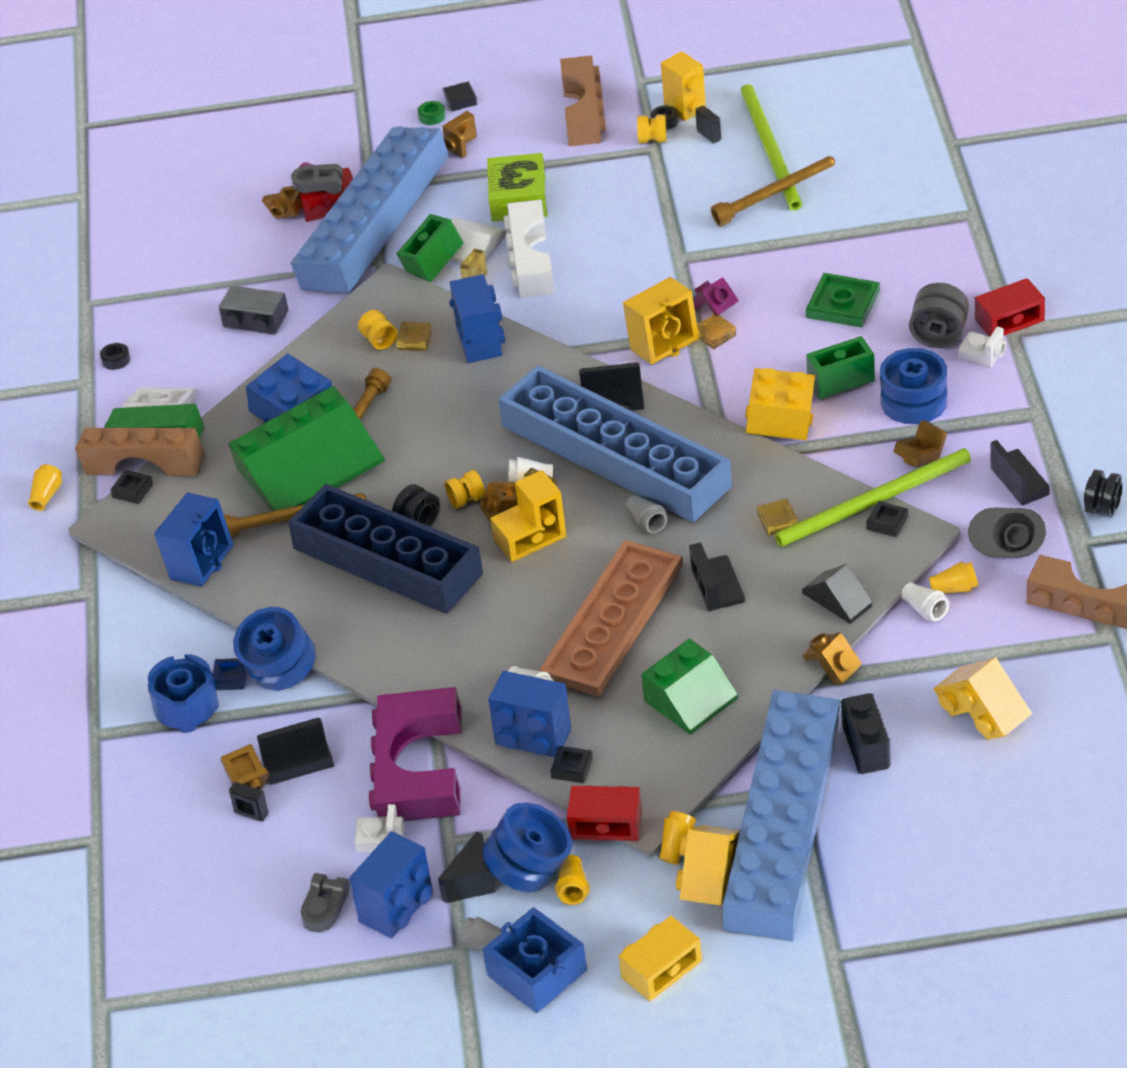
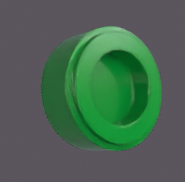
M438 101L424 102L417 110L419 121L425 125L439 124L446 117L444 105Z

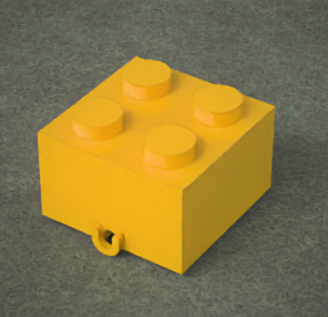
M671 276L623 302L630 349L651 365L667 356H678L680 349L699 339L692 291Z
M754 368L749 406H746L745 418H747L746 433L807 441L809 426H812L813 422L811 405L815 375L803 372L778 371L771 368Z

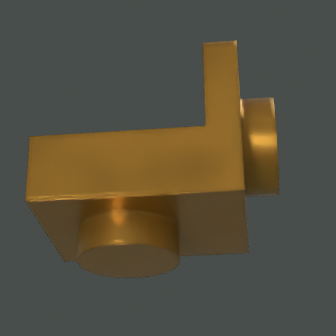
M293 186L282 187L280 193L264 195L262 202L275 219L297 216L302 208L300 197L302 192L296 191Z
M926 420L920 421L915 437L896 441L893 452L904 458L903 461L908 465L919 467L922 464L940 459L947 433Z
M821 633L810 641V647L803 653L806 661L814 659L819 661L834 685L843 684L862 665L842 633L829 635Z
M252 744L221 756L220 761L232 785L234 782L258 790H262L265 787L264 784L268 782L269 773L266 767H262Z

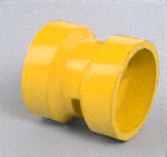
M665 114L656 115L654 118H648L646 115L637 116L639 144L648 143L650 140H656L658 143L667 142Z
M375 309L366 312L358 322V330L365 338H368V341L375 349L384 350L390 347L397 339V329L390 321H387V318L379 310Z
M474 469L464 473L462 478L457 479L454 477L444 481L446 494L455 509L466 506L470 500H481L485 494L483 482Z

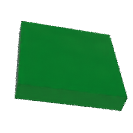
M823 273L805 309L806 318L863 328L880 291V282Z

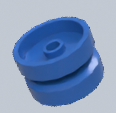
M923 348L898 350L885 358L880 366V400L884 413L892 420L903 424H919L920 421L924 420L931 422L941 416L947 408L948 399L947 365L943 358L935 352Z
M270 606L256 610L239 625L233 639L234 653L239 662L248 671L255 683L267 690L280 691L295 686L311 671L316 658L315 645L293 613L281 607Z
M515 803L505 811L497 827L493 829L482 849L484 861L490 872L503 884L518 891L527 893L537 892L550 883L557 869L570 854L572 839L564 822L552 811L533 803Z

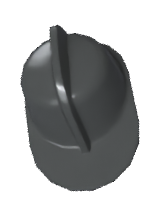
M986 508L973 517L968 528L969 541L974 549L983 555L991 557L1021 558L1030 556L1041 547L1046 535L1045 523L1041 516L1035 511L1026 508Z

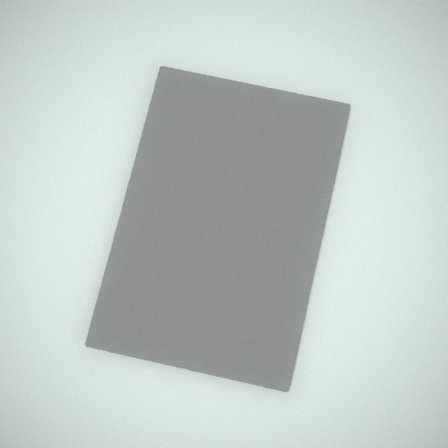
M385 264L201 417L205 428L199 440L205 452V458L196 476H168L159 466L148 461L136 472L152 476L153 485L139 504L113 498L110 493L69 527L68 532L71 538L236 629L247 616L256 610L270 606L288 610L294 614L315 645L316 658L311 670L377 706V695L456 687L462 705V733L431 737L568 812L571 785L640 787L642 814L639 840L621 842L646 856H653L661 849L664 818H668L670 811L693 816L760 746L773 690L809 695L827 676V673L817 659L806 661L803 657V653L810 647V641L821 633H826L827 635L842 633L853 649L902 598L901 593L904 586L910 582L915 584L960 537L959 527L892 497L883 502L908 508V518L897 537L866 529V521L873 511L874 505L793 543L780 547L775 540L774 534L874 488L761 435L747 434L746 428L641 380L644 409L634 410V413L730 459L732 488L694 523L665 509L667 515L665 528L656 534L645 533L640 529L632 514L626 508L627 500L637 494L503 427L501 422L498 399L537 365L581 386L579 375L581 368L608 366V364L505 316H502L503 320L499 321L498 325H502L506 343L501 344L502 356L467 363L457 332L454 311L449 304L452 298L451 291L392 264ZM376 309L381 311L387 318V321H390L397 329V339L390 347L384 350L375 349L368 341V338H365L358 330V322L361 316L370 310ZM287 353L330 379L332 386L347 400L352 409L366 390L365 378L372 368L383 369L390 375L392 382L386 392L375 396L360 420L384 456L385 461L337 488L350 494L362 493L367 501L391 511L398 494L411 484H417L426 491L438 496L440 511L431 527L478 546L483 575L447 614L293 549L288 525L289 520L240 530V534L234 535L232 539L234 546L220 562L222 568L217 572H213L202 587L170 580L154 533L187 492L218 499L223 515L229 514L230 517L242 518L272 511L237 470L228 443L264 424L263 420L248 410L246 385ZM517 457L545 464H553L552 482L561 491L567 537L514 562H511L494 542L491 523L480 508L481 500H470L466 506L455 509L451 505L444 487V481L454 477L457 479L462 478L464 473L473 469L479 474L485 491L489 482H508L509 459L517 460ZM623 541H631L682 556L683 566L600 697L566 687L572 729L564 746L592 750L593 759L585 782L579 783L552 779L550 770L555 757L537 755L533 752L496 745L488 698L502 671H508L512 666L539 671ZM701 542L708 559L723 555L729 557L744 594V603L712 611L707 610L691 570L689 545ZM844 564H848L872 601V607L851 624L802 594V589L821 573ZM689 638L714 656L738 694L737 700L691 735L644 701L641 674Z

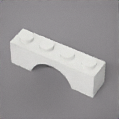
M541 199L507 204L509 215L503 216L505 233H508L506 234L508 251H511L508 252L510 269H515L511 270L513 287H519L520 298L555 294L550 254L532 249L535 244L547 239Z

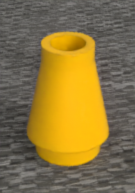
M43 464L34 471L30 498L28 500L29 507L37 511L45 510L47 503L63 482L61 479L62 473L58 468Z
M961 561L934 576L928 577L931 589L941 591L944 594L972 592L971 588L978 587L972 562L963 563Z
M670 811L668 818H664L660 860L679 865L682 857L680 855L683 834L687 835L688 829L695 827L696 818L681 812Z
M568 855L561 865L555 892L563 903L577 905L585 900L589 894L590 886L584 873L581 859L576 855Z

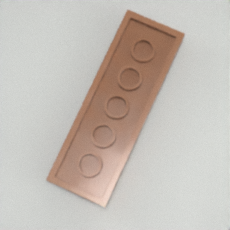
M624 540L539 671L547 672L554 681L565 683L568 688L600 697L681 570L683 557Z

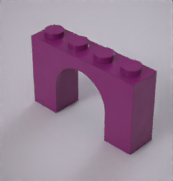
M456 687L377 695V709H372V724L374 729H376V736H371V750L373 756H375V763H370V778L372 783H374V790L369 791L371 811L376 810L378 817H387L388 805L395 804L397 816L403 817L404 821L460 815L461 787L455 768L415 772L402 769L396 765L401 751L418 739L462 733V705Z

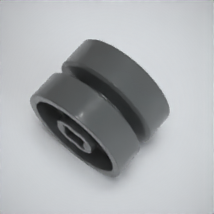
M931 283L922 287L916 295L909 320V330L912 336L919 343L932 348L943 349L957 344L962 338L969 311V301L966 295L959 288L947 283Z

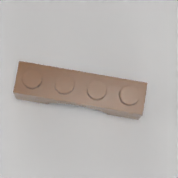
M592 55L561 58L564 97L579 100L575 104L565 107L569 146L602 143L601 132L606 131L599 65L593 66Z
M85 428L75 447L86 475H114L121 460L141 458L156 464L168 476H196L205 458V452L195 428Z
M1039 555L1027 579V604L1127 629V584L1112 589L1093 588L1076 578L1072 571L1071 562Z

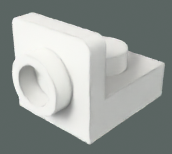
M996 327L990 337L970 331L958 348V359L991 368L998 357L1002 358L1006 350L1007 343L1006 340H1003V328Z
M395 804L388 805L387 817L357 818L355 834L356 853L373 852L391 831L404 837V819L397 816Z

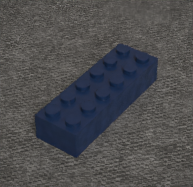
M325 484L288 522L293 549L445 614L457 604L483 575L478 546L328 484Z

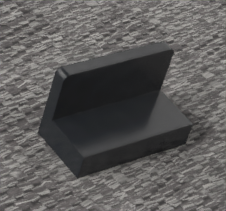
M638 362L581 368L579 370L581 387L616 404L628 405L633 410L644 409L640 364Z
M998 440L990 443V468L1022 506L1050 494L1048 483L1018 448L1007 452Z
M701 542L689 545L691 570L707 610L712 611L744 603V594L729 557L723 555L708 559Z
M319 717L257 735L262 763L268 770L270 785L334 767L323 723Z

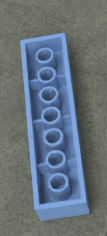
M402 126L391 128L291 261V266L301 290L350 293L449 157L440 128H409Z
M539 365L498 399L503 427L662 506L664 509L692 523L732 488L730 459Z
M773 690L724 899L723 930L793 941L839 727L840 699Z

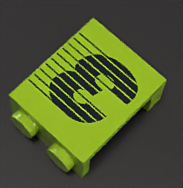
M543 153L487 158L491 222L504 221L503 216L509 215L507 205L509 203L540 199L542 201L544 217H548Z

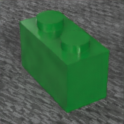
M429 214L396 255L406 271L432 282L464 242L451 219Z
M862 336L806 354L807 374L815 375L813 390L819 399L875 381L874 353Z

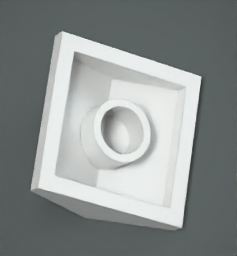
M457 217L452 218L451 221L464 244L449 261L481 268L506 235L505 229Z
M137 388L123 403V408L193 404L196 388Z

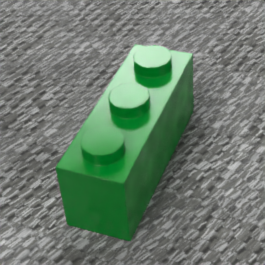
M196 403L114 408L104 428H195L199 438L205 428Z

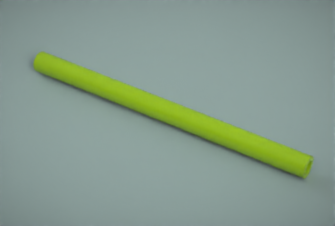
M751 84L742 86L740 92L778 181L790 175L754 87ZM795 185L782 191L791 211H797L802 207V201Z
M966 448L953 452L780 530L774 534L775 540L780 547L793 543L876 505L878 501L888 500L971 462L970 453Z

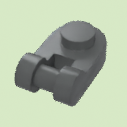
M338 164L299 167L291 174L293 188L302 193L327 191L330 194H338L342 190L341 179L343 169Z
M314 873L309 892L300 912L303 925L307 930L324 932L333 927L350 889L349 879L337 877L336 880L328 879L325 874ZM325 892L332 893L330 898L323 897Z

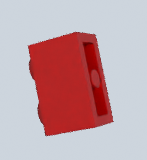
M1028 278L976 296L975 321L989 337L996 327L1003 328V336L1045 321V297Z
M571 785L567 812L568 830L571 834V839L639 840L642 814L640 787Z

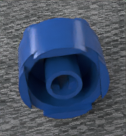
M184 654L185 658L174 660V656L167 657L150 670L148 674V692L157 720L167 727L176 728L182 733H189L195 730L197 725L202 724L219 708V702L209 664L198 656Z

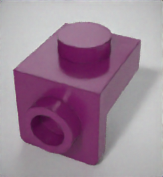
M724 277L712 284L707 280L694 289L696 293L693 297L694 309L697 310L707 304L715 316H718L738 302V298Z

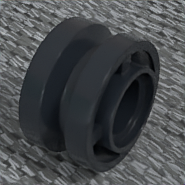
M1093 470L1084 492L1086 513L1095 514L1098 509H1101L1102 516L1113 517L1119 507L1122 496L1123 484L1121 474L1111 473L1106 478L1103 470Z
M411 484L398 494L392 511L431 527L438 517L440 500L438 496L426 491L421 486Z

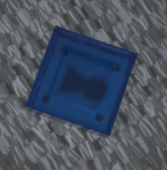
M238 658L215 659L212 675L216 690L245 689L248 671L245 670Z

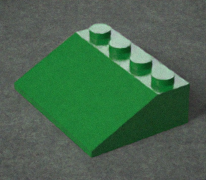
M334 386L228 443L237 470L272 511L304 505L325 484L337 488L385 461L384 456L350 404Z

